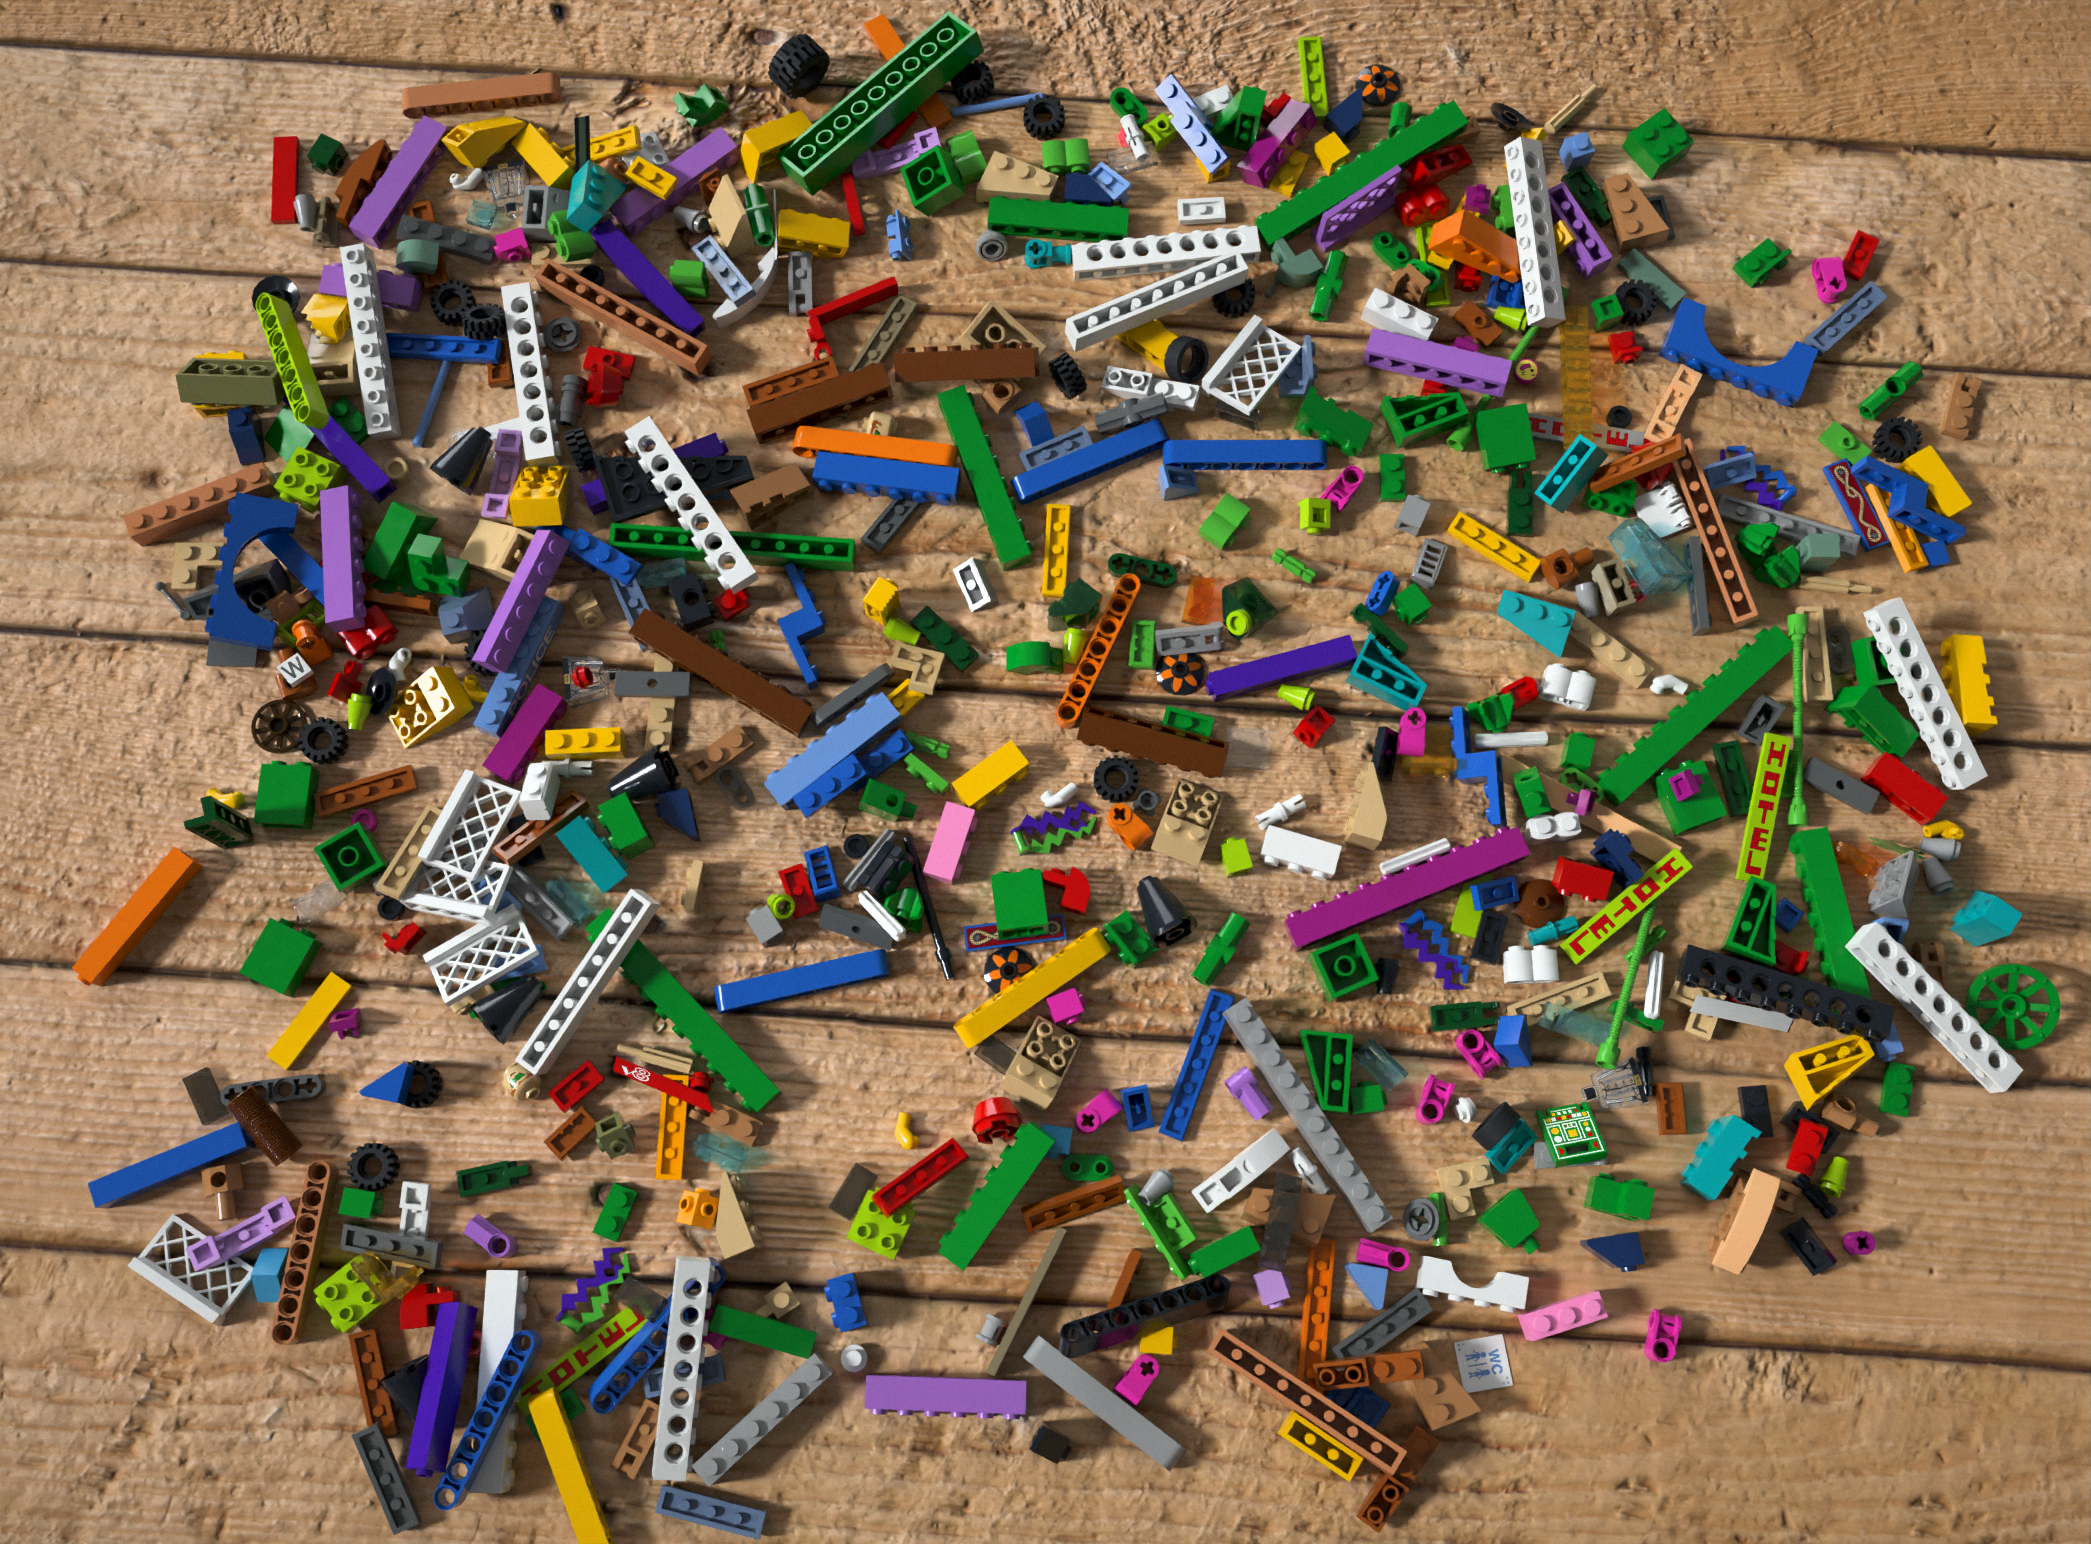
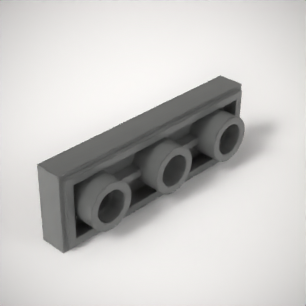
M616 671L615 697L690 698V672ZM652 683H657L656 687L650 688V685Z
M1813 756L1809 758L1803 770V782L1865 815L1870 814L1880 794L1879 791Z
M825 903L819 927L889 951L891 950L894 939L876 920Z

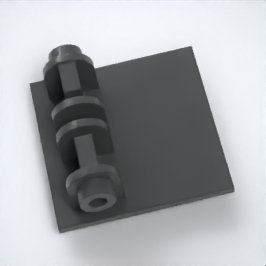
M209 639L206 666L256 667L258 649Z

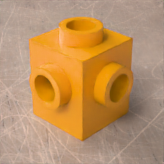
M697 1187L695 1192L684 1190L683 1197L679 1203L676 1222L712 1230L715 1216L718 1212L719 1198L710 1196V1190Z

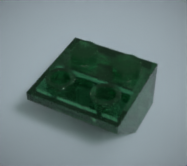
M1078 578L1075 583L1071 581L1063 591L1064 596L1059 601L1055 600L1047 610L1049 612L1047 617L1048 629L1051 632L1064 631L1068 628L1085 629L1101 611L1102 594L1081 578Z

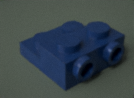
M1610 828L1593 842L1595 848L1589 853L1602 867L1609 868L1614 872L1612 879L1622 890L1638 881L1644 875L1641 872L1639 863L1627 856L1634 848L1631 846V840L1624 833H1620L1618 830L1614 832Z

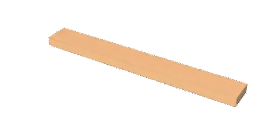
M1501 752L1503 782L1516 788L1512 774L1531 767ZM1539 772L1551 807L1561 813H1575L1577 805L1566 803L1568 793H1580ZM1596 801L1591 815H1579L1580 823L1601 834H1604L1610 828L1614 832L1618 830L1620 833H1624L1631 840V846L1634 848V851L1655 862H1659L1674 848H1677L1679 851L1682 848L1680 845Z

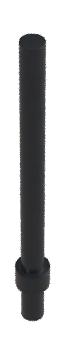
M907 836L902 840L906 852L916 860L912 866V872L919 894L922 896L925 915L936 947L934 953L937 962L941 964L945 980H952L955 978L950 962L952 956L949 948H946L913 838L912 836Z

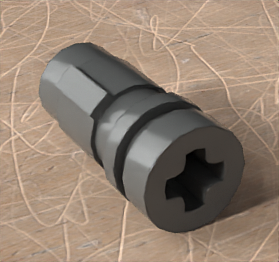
M565 375L563 377V386L561 388L563 396L560 402L558 423L562 426L577 427L578 418L582 416L584 403L581 401L585 397L588 381L580 376Z

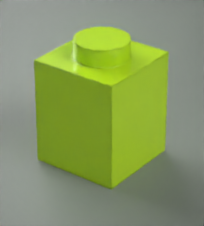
M1231 837L1223 840V844L1220 845L1218 851L1226 877L1229 878L1251 872L1253 864L1245 838L1238 840L1237 837Z

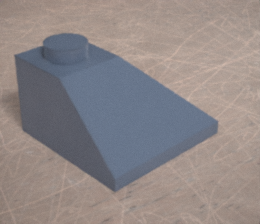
M488 586L466 591L461 598L454 596L440 598L439 619L443 636L450 644L473 639L471 635L474 632L476 635H479L478 630L483 629L485 632L487 631L495 615Z

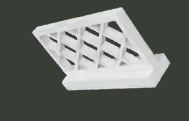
M1254 315L1204 376L1201 393L1208 398L1212 394L1250 416L1299 354L1301 346L1264 326L1262 318ZM1264 334L1271 338L1272 343L1260 344L1258 339ZM1287 347L1292 352L1289 355L1280 356L1278 348ZM1274 349L1275 357L1263 358L1261 350ZM1247 352H1258L1259 359L1247 361ZM1277 363L1278 370L1267 372L1265 364ZM1261 365L1263 373L1250 374L1249 366ZM1235 368H1245L1246 375L1233 376L1232 371ZM1252 380H1265L1266 385L1264 387L1253 388ZM1248 381L1250 389L1237 391L1235 383ZM1224 384H1231L1233 392L1224 393L1218 388ZM1251 395L1252 402L1247 406L1240 402L1239 397Z
M465 769L417 856L427 866L432 868L438 867L476 881L493 850L492 848L497 843L520 800L521 792L477 776L475 772ZM480 786L489 787L491 794L478 799L476 793ZM505 794L511 795L510 802L500 807L497 798ZM494 800L496 809L483 813L480 804ZM476 806L479 815L466 820V811ZM498 814L500 818L498 824L488 828L485 819ZM481 821L484 830L471 835L468 826ZM465 828L467 837L454 842L453 835L455 831ZM486 836L488 840L486 846L476 850L473 841ZM470 843L472 852L459 857L456 848ZM453 850L454 860L446 863L439 861L443 853ZM474 858L476 864L472 872L463 870L461 863Z
M443 853L439 861L446 863L454 860L455 856L454 854ZM472 858L462 862L463 870L470 871L476 864L475 859ZM486 861L476 881L466 878L467 881L455 888L453 880L460 877L459 875L449 874L448 871L438 867L428 870L427 865L423 863L400 902L410 910L495 927L499 918L495 915V912L514 868L507 864ZM443 870L445 878L434 884L432 876ZM498 870L503 871L500 879L492 883L489 875ZM485 878L488 886L477 892L474 884ZM428 880L430 887L422 892H418L419 884ZM449 884L451 891L443 896H439L437 890ZM470 887L473 895L465 900H460L458 894ZM491 892L493 896L490 904H482L480 898Z
M514 903L495 914L499 917L495 927L478 923L423 955L425 962L432 971L442 998L448 1007L539 955V951L527 928V922ZM521 928L517 937H509L511 932ZM498 941L494 951L486 950L487 946ZM505 942L514 943L509 953L501 952ZM521 944L529 945L530 950L521 955L516 954ZM475 954L471 964L463 963L466 958ZM483 955L491 956L487 966L478 965ZM498 957L506 958L504 965L499 968L494 967ZM453 967L448 977L440 975V973ZM460 968L468 969L464 979L456 978ZM475 970L483 971L480 979L471 981ZM452 984H459L458 991L449 996L448 992Z
M172 1214L138 1258L134 1257L128 1264V1267L212 1324L220 1327L226 1319L224 1317L252 1281L251 1273L253 1267L240 1258L235 1257L231 1260L237 1264L230 1265V1260H228L223 1267L209 1268L205 1271L192 1273L191 1261L186 1248L189 1247V1241L202 1240L207 1236ZM176 1222L182 1226L183 1238L169 1241L168 1231ZM188 1231L194 1235L188 1237ZM184 1242L185 1256L171 1259L169 1245ZM164 1247L166 1260L154 1263L148 1259L155 1248ZM185 1261L187 1274L177 1277L173 1276L171 1263ZM166 1265V1270L160 1266ZM243 1267L249 1271L242 1281L232 1283L231 1269ZM226 1270L227 1285L213 1287L211 1274ZM207 1275L208 1289L194 1290L192 1278ZM187 1279L188 1285L181 1280ZM228 1289V1300L221 1308L214 1303L213 1292ZM208 1293L209 1299H207L202 1294Z

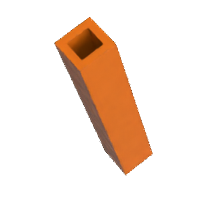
M174 847L72 967L79 974L77 978L88 986L95 984L102 987L203 866L184 851Z

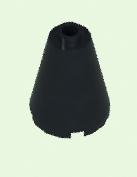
M480 426L478 429L472 427L435 460L430 469L459 490L471 496L493 444V440L490 439L492 434Z
M661 744L653 746L610 779V785L608 786L610 796L614 798L625 792L631 800L679 790L681 782L676 783L675 779L679 772L667 750L662 752L660 750Z
M1146 876L1139 881L1137 893L1149 939L1153 947L1161 948L1159 944L1164 942L1167 946L1173 945L1192 933L1190 927L1194 925L1196 928L1197 920L1158 877Z
M525 976L474 1002L469 1007L477 1018L480 1017L484 1027L492 1036L504 1045L543 996L541 990L544 986L535 976L532 978Z
M429 1354L407 1362L403 1365L404 1367L397 1371L393 1370L379 1381L381 1387L414 1425Z

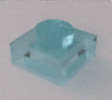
M474 199L465 220L470 225L490 230L498 210L494 205Z

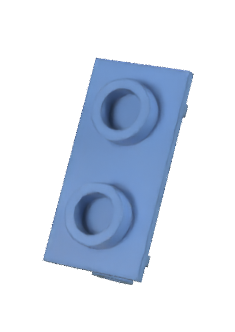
M895 209L896 215H889L886 220L888 238L896 237V239L888 241L889 255L893 261H900L903 256L912 261L913 243L909 234L911 223L907 216H904L898 209Z

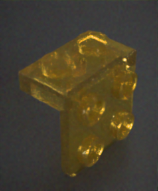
M1426 725L1423 757L1402 755V773L1410 774L1411 776L1434 774L1436 777H1448L1452 775L1457 768V758H1452L1451 728L1449 726Z
M368 1249L350 1263L355 1277L360 1281H364L370 1288L369 1291L372 1297L377 1301H381L383 1305L394 1296H397L398 1299L402 1298L420 1282L417 1277L424 1272L421 1267L414 1266L397 1280L371 1249Z

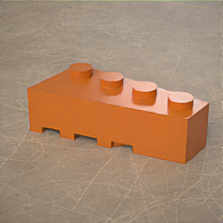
M1465 209L1433 225L1428 245L1429 250L1493 276H1499L1501 279L1511 283L1522 280L1518 246L1515 239Z

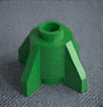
M1772 522L1751 524L1745 528L1742 527L1735 537L1737 547L1751 567L1756 568L1761 564L1763 565L1765 558L1761 556L1766 557L1771 549L1777 546L1779 541L1770 537H1776L1780 528L1779 525Z
M1791 545L1783 550V555H1781L1774 547L1770 551L1771 556L1763 563L1766 568L1761 564L1751 570V574L1756 580L1779 588H1790L1799 580V551L1794 545Z
M1500 691L1481 701L1468 703L1467 708L1469 714L1484 726L1486 730L1498 733L1506 730V725L1511 723L1515 699L1512 692L1502 694Z
M913 887L899 889L886 899L883 908L891 913L902 926H908L915 934H919L922 928V915L924 912L922 896Z

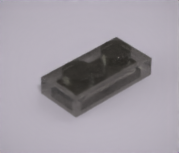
M1218 399L1214 412V417L1256 431H1259L1264 413H1260L1255 408L1250 416L1220 399Z

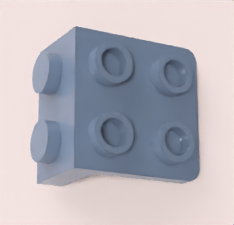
M1305 335L1301 351L1278 379L1279 399L1306 398L1310 387H1314V379H1317V365L1313 364L1312 357H1315L1316 347L1315 342H1311L1310 335ZM1292 350L1279 351V355H1289Z

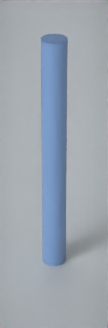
M1041 92L986 101L979 104L974 103V105L952 107V113L954 117L1021 106L1026 103L1029 104L1031 97L1035 101V95L1039 94L1040 98H1043Z
M442 361L412 443L415 447L421 448L452 361Z

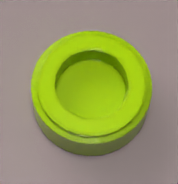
M1239 609L1227 616L1226 625L1232 634L1242 635L1251 629L1252 619L1248 612Z

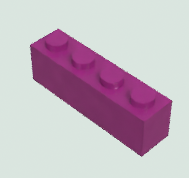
M1289 99L1236 167L1244 183L1263 189L1266 188L1318 122L1310 104Z
M538 683L482 766L488 772L512 786L516 781H520L525 774V767L529 761H533L539 753V747L545 740V730H553L552 727L556 721L564 717L568 704L563 697Z

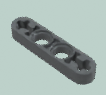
M888 663L880 665L817 709L810 716V720L817 729L824 727L891 680L895 672Z
M306 1074L231 1084L222 1090L220 1098L221 1102L227 1106L232 1101L229 1100V1095H233L234 1091L241 1094L247 1087L255 1086L257 1088L264 1086L267 1091L265 1096L266 1102L268 1104L317 1098L323 1094L326 1085L322 1077ZM311 1080L317 1083V1087L313 1088V1093L311 1090L300 1089L299 1085H310ZM289 1082L292 1085V1092L289 1096L283 1097L280 1094V1087L284 1083Z

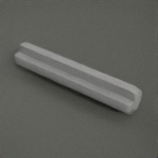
M886 828L846 877L842 884L847 890L853 892L860 884L858 879L866 871V868L886 840L893 843L897 839V834L893 830Z

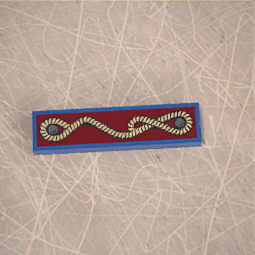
M1847 458L1825 466L1822 470L1855 533L1861 535L1860 543L1865 552L1867 553L1887 545L1890 540L1857 477L1851 475V466Z
M1064 915L1047 916L1049 934L1000 941L998 939L997 923L965 926L966 952L1067 940Z

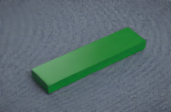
M716 1303L708 1325V1331L805 1359H809L817 1336L815 1331Z

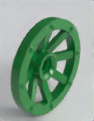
M2002 963L1984 970L1974 979L1967 991L1965 1011L1980 1023V1027L1987 1034L1993 1036L1998 1041V1045L2002 1049L2020 1050L2039 1044L2052 1033L2060 1016V999L2053 983L2037 969L2020 963ZM2010 973L2007 992H2003L1992 979ZM2019 974L2030 976L2036 980L2025 989L2016 993ZM1985 985L1998 997L1997 1000L1977 999ZM2043 988L2047 994L2049 1004L2026 1002L2024 999ZM2008 1001H2014L2012 1007H2006ZM1976 1008H1997L1981 1024ZM2025 1010L2048 1012L2040 1028L2025 1014ZM2003 1016H2005L2006 1039L1997 1037L1989 1032ZM2018 1018L2033 1034L2015 1039L2014 1019Z

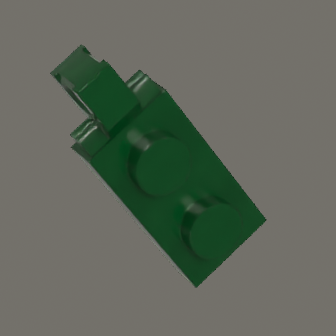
M1583 166L1562 176L1560 181L1564 182L1585 215L1589 219L1594 218V221L1600 228L1608 225L1612 218L1607 211L1609 209L1607 205L1608 200Z
M1362 603L1351 611L1350 615L1357 624L1367 626V632H1371L1376 637V640L1379 638L1385 644L1384 647L1393 653L1394 657L1397 655L1402 659L1407 654L1409 646Z
M502 1161L456 1171L460 1198L514 1187L513 1185L520 1184L519 1178L533 1175L532 1166L528 1164L517 1166L516 1161Z

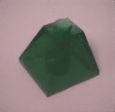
M1248 577L1224 586L1222 589L1223 624L1227 627V616L1239 609L1248 612L1252 619L1251 629L1242 635H1234L1228 630L1230 635L1238 641L1250 637L1279 613Z

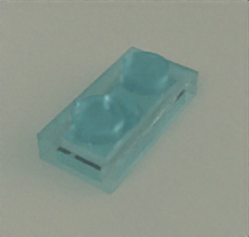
M1372 1037L1353 1055L1389 1092L1409 1074Z

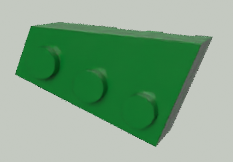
M1244 86L1215 118L1214 128L1211 133L1221 145L1249 151L1257 141L1267 91L1261 90L1258 87Z
M1459 392L1435 393L1416 397L1414 395H1406V397L1398 398L1384 396L1379 407L1398 449L1455 428L1458 424L1462 425L1469 414Z

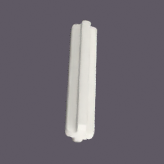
M1545 731L1477 734L1474 737L1476 748L1545 746L1548 743V734Z
M1443 838L1382 862L1379 867L1383 875L1395 873L1411 864L1426 861V859L1436 854L1441 855L1449 852L1451 846L1447 838Z
M868 890L860 893L858 897L860 898L859 902L891 937L896 941L905 939L907 936L905 933L906 929L891 913L883 908L884 906Z
M1653 951L1649 955L1644 1008L1646 1018L1657 1019L1660 1015L1665 962L1663 952Z

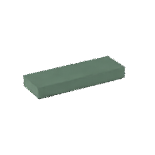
M1635 248L1616 266L1630 279H1635V283L1639 279L1643 280L1642 285L1644 286L1646 282L1649 283L1648 289L1654 288L1655 292L1653 295L1657 294L1656 302L1668 312L1687 294Z

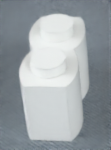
M1562 664L1548 665L1543 673L1538 697L1572 709L1585 711L1590 706L1596 679L1585 671L1572 672Z
M1573 812L1559 813L1554 817L1550 815H1537L1522 825L1524 841L1529 845H1540L1549 840L1553 842H1566L1581 832L1579 815Z
M1548 945L1534 946V950H1524V946L1509 947V951L1502 954L1504 984L1554 983L1558 981L1557 950L1549 949Z

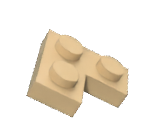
M224 542L175 543L171 589L175 592L199 591L201 569H221L223 561H219L221 546L226 547V544Z
M897 643L891 659V667L913 671L908 690L933 695L944 662L945 653Z
M1675 977L1667 999L1691 1008L1697 995L1725 1001L1726 996L1713 995L1708 990L1699 987H1687L1683 982L1676 981ZM1690 1012L1683 1032L1702 1040L1710 1041L1718 1017Z
M1485 1158L1436 1169L1441 1191L1444 1194L1449 1220L1476 1215L1470 1189L1495 1184L1489 1160Z

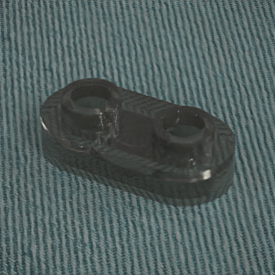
M1836 625L1825 631L1830 672L1835 675H1842L1851 669L1853 656L1849 632L1844 627ZM1831 637H1835L1837 639V643H1834L1831 640ZM1834 660L1840 662V667L1835 665Z
M732 765L721 766L715 773L717 785L733 808L739 811L748 810L755 801L753 791L736 767ZM726 776H733L731 782L726 783L724 781ZM741 795L747 796L746 801L742 803L738 802V798Z

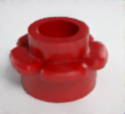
M577 666L572 673V680L575 686L587 689L588 686L593 685V674L588 666Z
M696 1072L689 1078L690 1088L701 1093L709 1092L714 1079L709 1077V1074L706 1072Z

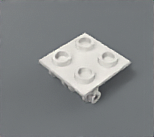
M655 132L640 134L642 150L621 156L627 170L637 156L660 169L670 163Z
M1670 481L1663 483L1661 488L1636 497L1633 504L1651 542L1695 525L1675 484Z

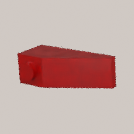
M1460 143L1417 156L1403 171L1402 176L1406 180L1407 185L1413 191H1417L1426 185L1442 181L1469 166L1473 160Z

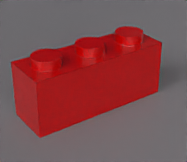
M1888 752L1878 756L1860 779L1869 787L1879 791L1882 797L1921 826L1931 821L1948 799L1939 787L1929 784L1922 778L1919 772L1909 769L1901 763V760L1896 755L1889 754Z

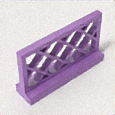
M1398 165L1322 215L1320 226L1312 230L1310 236L1324 253L1395 206L1396 195L1394 193L1402 172Z

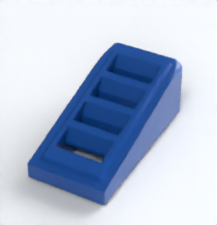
M828 845L804 852L817 901L821 903L841 897L842 893ZM826 857V860L812 863V860ZM828 866V869L815 872L817 869ZM829 876L831 877L830 879L824 881H817L818 879H822Z

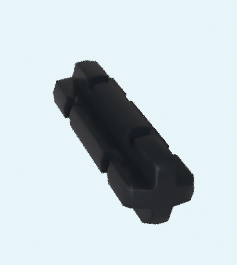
M1645 1046L1636 1048V1058L1639 1059L1637 1069L1646 1096L1653 1097L1655 1096V1086L1652 1085V1082H1654L1653 1063L1650 1061L1652 1052L1650 1047Z
M1798 1174L1792 1182L1796 1187L1803 1190L1802 1194L1816 1209L1819 1208V1212L1826 1219L1836 1215L1838 1212L1836 1206L1832 1202H1828L1829 1199L1814 1183H1810L1811 1180L1805 1174Z

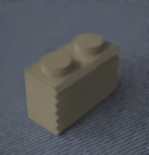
M1618 558L1597 564L1590 573L1595 586L1598 587V594L1607 617L1627 612L1637 600L1634 598L1635 595L1632 594L1633 590L1628 585L1629 581H1627L1625 572H1623L1624 568L1621 567L1622 563H1619L1620 559Z

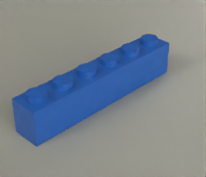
M821 451L817 452L812 477L816 488L823 491L840 490L847 494H855L857 492L865 493L871 497H878L879 495L889 496L895 500L906 498L913 499L919 503H925L926 501L936 502L943 506L957 505L962 480L960 468Z

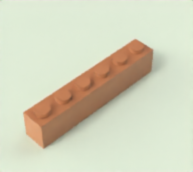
M261 462L124 515L123 518L130 537L144 547L229 514L230 499L235 500L236 492L263 498H270L280 493L274 488L276 480L273 473Z

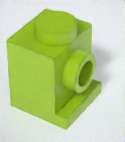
M1163 112L1149 124H1145L1142 127V132L1145 136L1144 141L1156 153L1160 152L1177 138L1178 133L1177 129L1170 122L1173 116H1166Z
M1306 498L1298 502V507H1300V530H1307V535H1321L1322 531L1330 528V499Z

